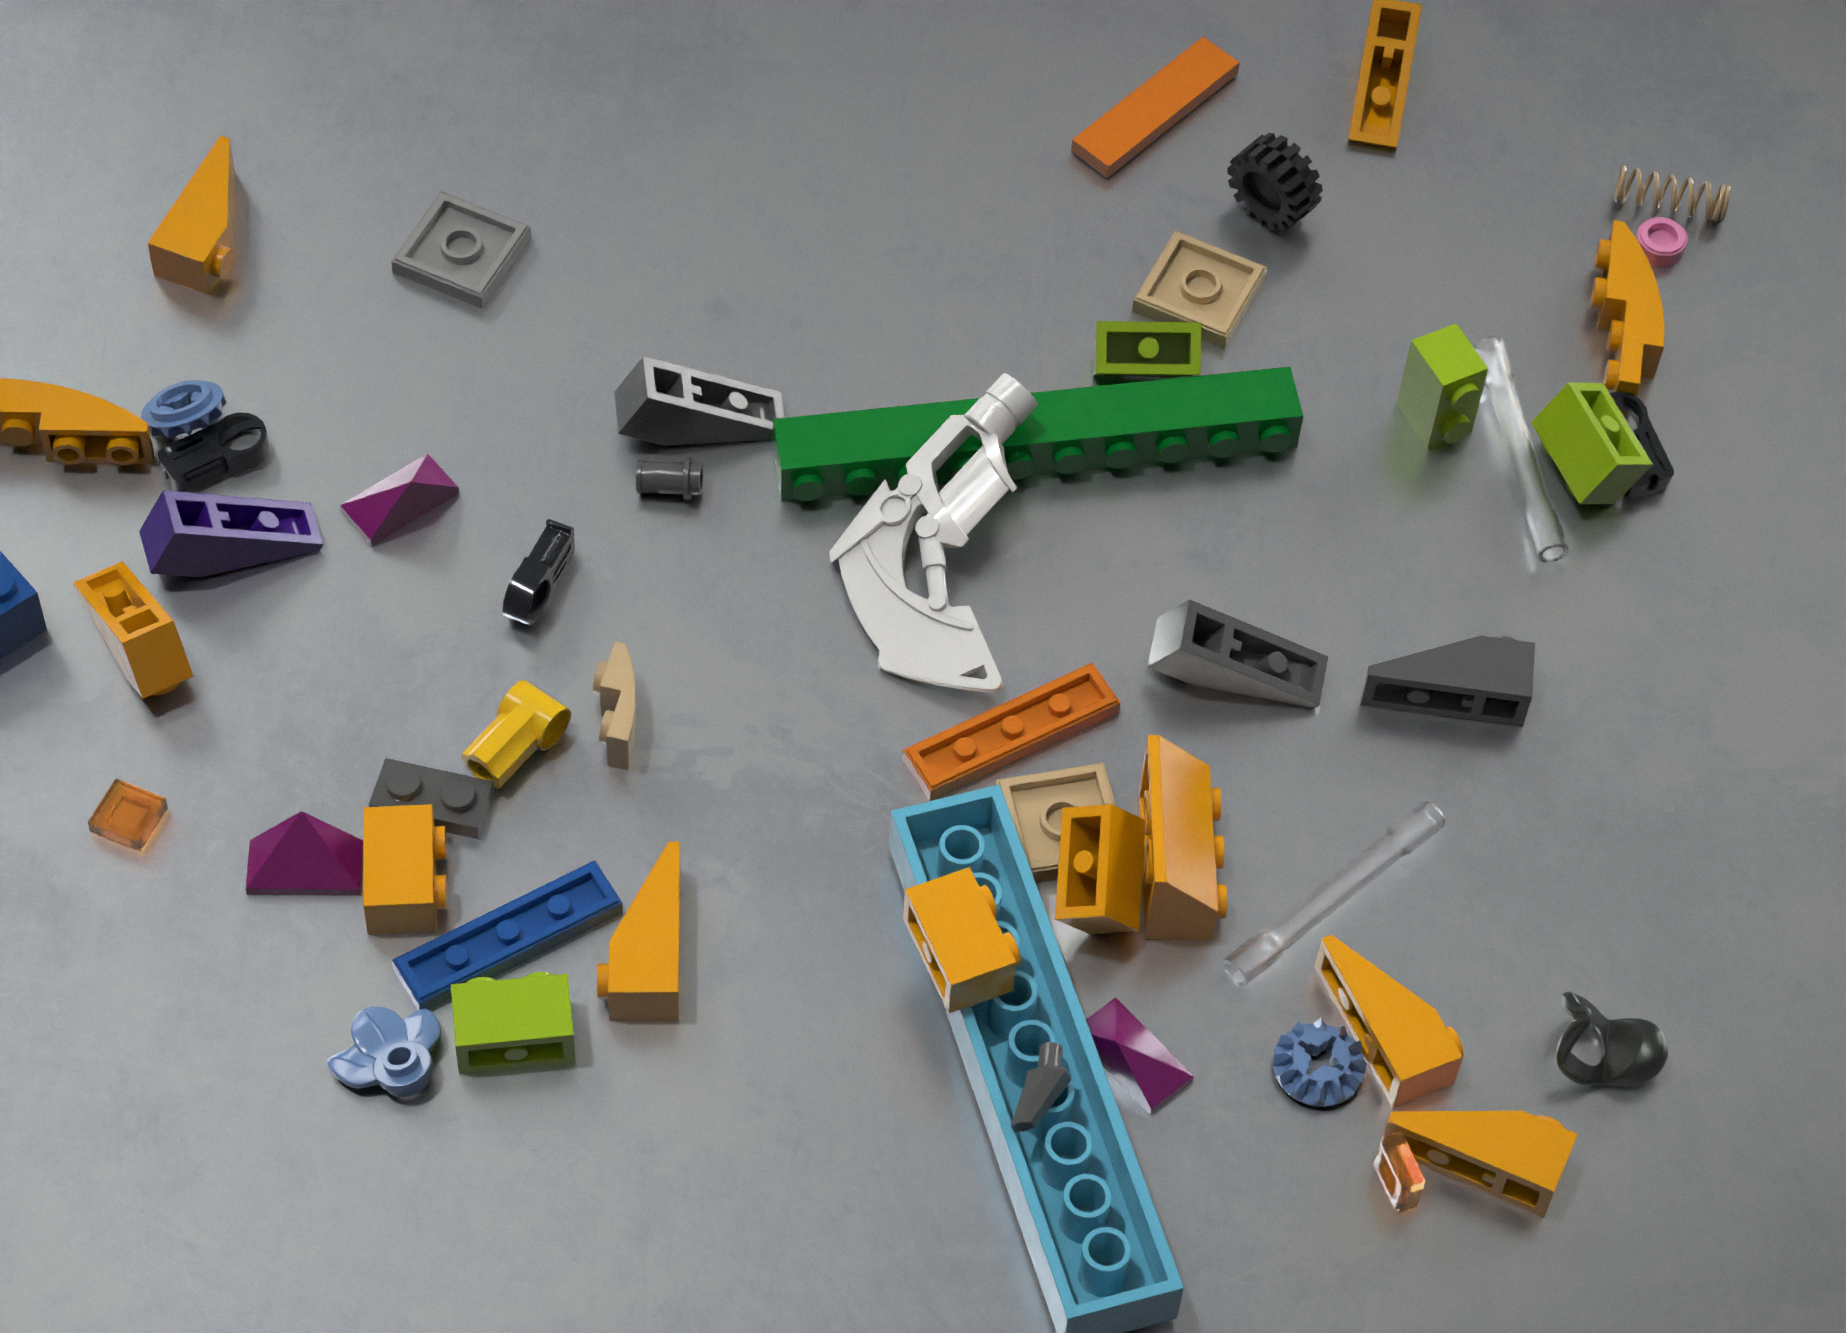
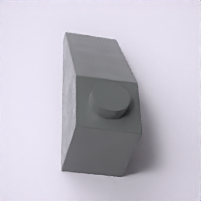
M646 356L641 357L614 391L618 434L664 446L772 440L773 419L785 418L781 391Z
M1189 599L1157 618L1148 667L1193 686L1316 708L1320 706L1328 656Z
M1477 636L1368 666L1360 705L1523 727L1533 693L1535 643L1519 641L1508 636Z

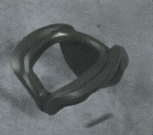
M1571 991L1563 993L1562 1005L1564 1012L1572 1017L1573 1021L1560 1037L1557 1044L1556 1058L1559 1069L1568 1079L1577 1084L1588 1086H1637L1651 1081L1663 1069L1668 1057V1045L1663 1031L1657 1024L1640 1018L1609 1020L1582 996ZM1590 1024L1599 1033L1603 1046L1602 1058L1600 1063L1595 1066L1585 1064L1571 1053L1573 1046Z

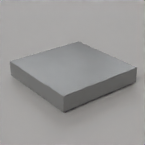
M441 191L392 259V273L483 309L530 241L531 227Z

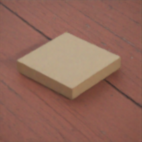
M1175 230L1135 296L1132 311L1158 322H1202L1201 339L1225 349L1266 278L1267 267Z
M1104 763L998 779L995 783V786L1000 785L1035 882L1058 878L1062 808L1113 804L1116 806Z

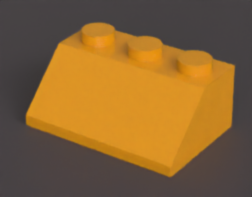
M1148 735L1138 790L1139 817L1146 820L1142 874L1145 939L1213 940L1217 918L1225 919L1227 914L1226 884H1217L1216 869H1223L1224 838L1223 836H1214L1213 821H1220L1221 790L1220 788H1211L1210 766L1160 735Z

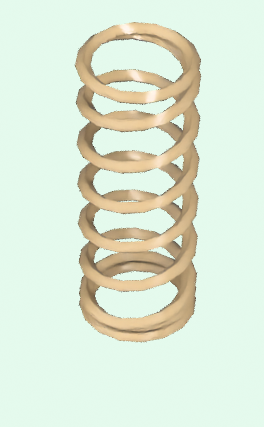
M1625 164L1621 166L1614 196L1616 203L1622 204L1625 202L1631 184L1637 174L1636 206L1638 208L1642 206L1654 177L1653 209L1655 211L1660 208L1667 187L1672 180L1670 208L1672 214L1676 213L1683 193L1689 183L1688 216L1692 217L1694 215L1700 197L1706 187L1705 219L1707 221L1710 220L1713 214L1714 222L1719 221V223H1722L1724 221L1731 193L1729 184L1726 186L1724 183L1720 185L1711 203L1712 191L1709 181L1706 180L1701 184L1694 199V183L1692 178L1689 177L1683 182L1677 195L1676 177L1674 174H1671L1666 178L1659 194V175L1657 171H1653L1648 176L1642 190V173L1640 168L1637 167L1630 174L1624 189L1627 167Z

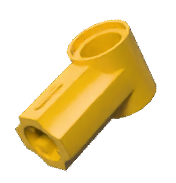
M521 680L512 686L502 699L497 710L496 719L461 754L462 763L471 772L473 777L493 781L494 787L500 789L538 748L546 751L559 741L569 725L571 711L527 680Z

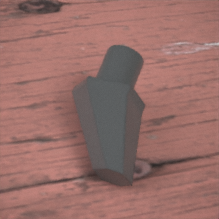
M1046 1042L1039 1046L1038 1068L1027 1071L1023 1090L1011 1123V1128L1014 1132H1023L1034 1128L1071 1081V1075L1066 1067H1062L1063 1047L1060 1044Z

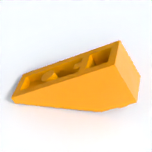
M1399 0L1372 1L1348 142L1397 150L1422 4Z
M220 135L147 243L154 276L206 295L211 293L220 278L224 279L228 276L235 258L233 250L235 169L230 138Z
M123 561L73 582L79 598L124 676L142 699L150 695L166 694L174 690L180 682L194 676L173 619Z
M668 841L609 940L608 963L597 964V998H608L609 1020H679L680 841Z
M1333 935L1321 938L1314 967L1355 1041H1361L1362 1054L1392 1108L1453 1085L1464 1056L1463 1046L1456 1031L1452 1027L1444 1025L1435 1008Z
M1523 1110L1392 1111L1379 1148L1544 1218L1578 1134L1566 1129L1559 1121L1551 1117L1535 1116Z

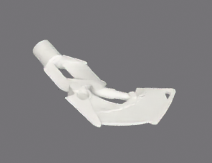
M1003 373L985 392V395L979 398L964 415H951L906 463L908 474L900 479L898 487L894 491H890L886 479L881 483L829 551L831 564L834 569L840 566L849 600L859 621L879 650L878 665L887 673L937 686L995 693L1001 690L1003 686L1001 675L970 605L951 607L948 602L944 572L947 569L944 549L963 547L969 540L966 535L1009 489L1012 492L1017 489L1008 473L1002 444L1016 430L1015 428L1021 425L1038 407V403L1021 383L1006 373ZM970 435H974L982 442L983 446L940 491L936 471ZM914 527L919 536L922 568L927 578L928 599L908 590L905 580L906 548ZM984 668L987 673L985 679L966 677Z

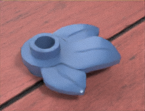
M386 1007L366 1008L361 1010L352 1021L351 1036L355 1045L335 1054L327 1060L331 1073L345 1085L353 1088H365L379 1084L394 1096H412L422 1091L429 1083L433 1069L430 1053L441 1039V1026L436 1016L427 1008L410 1014L404 1020L395 1011Z

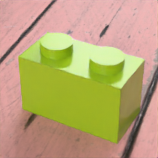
M1096 321L1094 324L1093 376H1200L1202 322Z
M1457 323L1415 338L1410 342L1396 405L1427 449L1445 442L1449 444L1456 443L1472 432L1489 369Z
M1568 382L1531 422L1542 441L1543 449L1555 462L1566 481L1568 491L1577 499L1579 504H1616L1653 465L1604 383Z
M540 971L530 973L523 978L495 980L489 977H477L468 980L466 983L451 984L455 1048L459 1074L576 1063L568 973L554 975L550 972Z

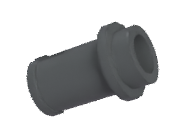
M686 457L684 462L637 461V494H683L685 500H690L692 495L702 494L703 464L693 463L692 457Z

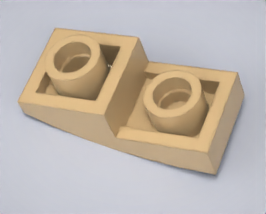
M615 641L608 662L600 660L597 665L593 681V692L600 694L601 716H603L599 741L607 744L608 766L629 770L636 740L635 679L626 644Z

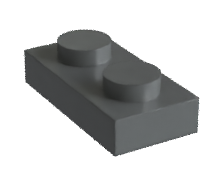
M385 758L369 802V807L432 804L435 826H445L446 833L479 840L494 796L493 781Z

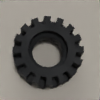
M1267 133L1265 136L1262 134L1232 158L1229 162L1231 165L1227 168V174L1232 176L1228 180L1230 188L1238 190L1233 195L1237 203L1243 201L1247 206L1243 211L1248 216L1252 213L1256 214L1255 222L1263 226L1265 223H1268L1269 230L1276 231L1280 228L1281 232L1292 228L1317 207L1316 205L1322 199L1319 194L1323 192L1322 184L1315 182L1320 178L1317 169L1310 170L1308 167L1312 163L1309 156L1306 155L1302 158L1298 154L1301 148L1296 143L1289 147L1288 138L1282 135L1276 138L1274 133Z

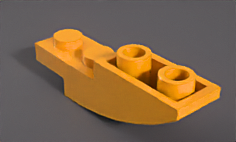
M1614 220L1608 240L1599 239L1594 269L1603 270L1602 278H1595L1590 307L1599 309L1597 330L1609 331L1607 350L1615 351V359H1608L1603 380L1605 387L1611 393L1626 392L1636 396L1641 377L1654 379L1664 349L1665 324L1663 306L1656 278L1642 247L1624 221ZM1621 411L1622 414L1629 415L1625 411Z
M0 378V444H10L13 446L42 444L47 462H61L64 464H78L80 462L115 463L118 465H131L134 463L154 464L155 455L149 425L146 421L128 410L79 390L37 381Z

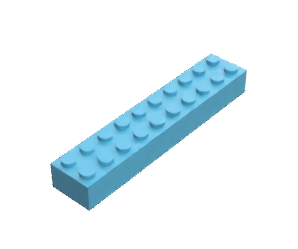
M1000 785L891 810L889 848L904 892L907 888L970 867L979 887L986 885L993 895L997 907V918L995 919L1002 934L1011 933L1019 949L1021 965L1016 967L1013 991L950 1014L946 1010L1056 1332L1124 1333L1176 1319L1184 1287ZM1046 1042L1060 1044L1063 1047L1062 1067H1066L1071 1075V1081L1034 1128L1023 1132H1014L1011 1128V1123L1023 1090L1027 1071L1038 1068L1039 1046Z

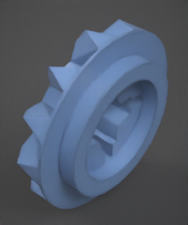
M200 380L183 381L158 392L143 408L141 419L148 423L152 436L160 437L165 435L168 439H173L179 434L187 433L190 435L193 430L207 428L210 420L218 419L223 414L222 407L227 402L222 388L216 383Z
M1322 1018L1313 1024L1303 1025L1298 1021L1292 1030L1280 1036L1273 1054L1274 1074L1285 1092L1302 1103L1320 1107L1337 1105L1352 1097L1363 1082L1367 1065L1362 1054L1361 1041H1354L1347 1034L1345 1025L1339 1028L1326 1025ZM1330 1049L1331 1057L1329 1064L1331 1067L1323 1065L1319 1070L1315 1069L1311 1076L1308 1075L1311 1056L1308 1053L1317 1056L1322 1050Z

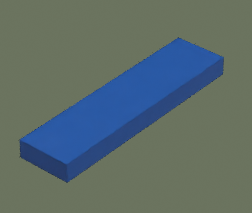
M594 860L392 959L393 970L417 1010L430 1009L452 998L451 984L466 983L468 980L477 977L492 978L623 913V902Z

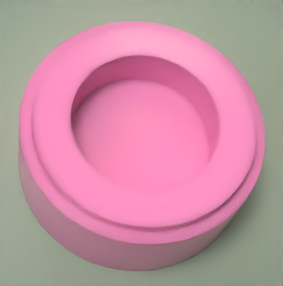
M1654 217L1644 221L1636 235V239L1648 258L1650 265L1656 267H1668L1678 263L1683 257L1687 245V234L1684 228L1674 220L1664 217Z

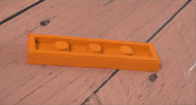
M1201 37L1073 138L1071 152L1105 177H1110L1238 74L1240 62L1205 37Z
M1092 662L903 749L902 760L928 800L932 801L1118 714L1121 702Z

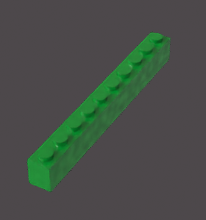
M1290 366L1033 392L1031 395L1037 401L1038 407L1021 425L1015 428L1016 430L1002 445L1004 447L1007 470L1011 479H1021L1029 475L1058 472L1071 474L1087 469L1106 467L1126 468L1135 464L1154 462L1176 463L1183 459L1212 456L1225 458L1240 453L1279 452L1288 448H1297L1304 416ZM979 398L773 419L772 452L781 501H811L819 497L846 494L866 495L875 492L885 479L890 490L896 489L900 479L908 474L906 463L951 415H964ZM970 435L936 471L938 485L947 484L983 446L978 438Z

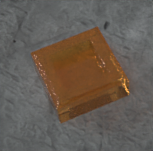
M116 778L88 821L90 832L141 852L168 809L166 798Z
M1402 1131L1382 1136L1373 1166L1394 1210H1397L1398 1213L1416 1208L1426 1182Z

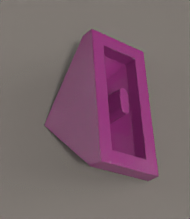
M427 453L340 505V511L372 546L459 494V487Z
M300 811L250 840L245 887L246 894L361 895L363 840Z
M1116 997L1086 1019L1103 1067L1149 1114H1152L1193 1082L1194 1076Z

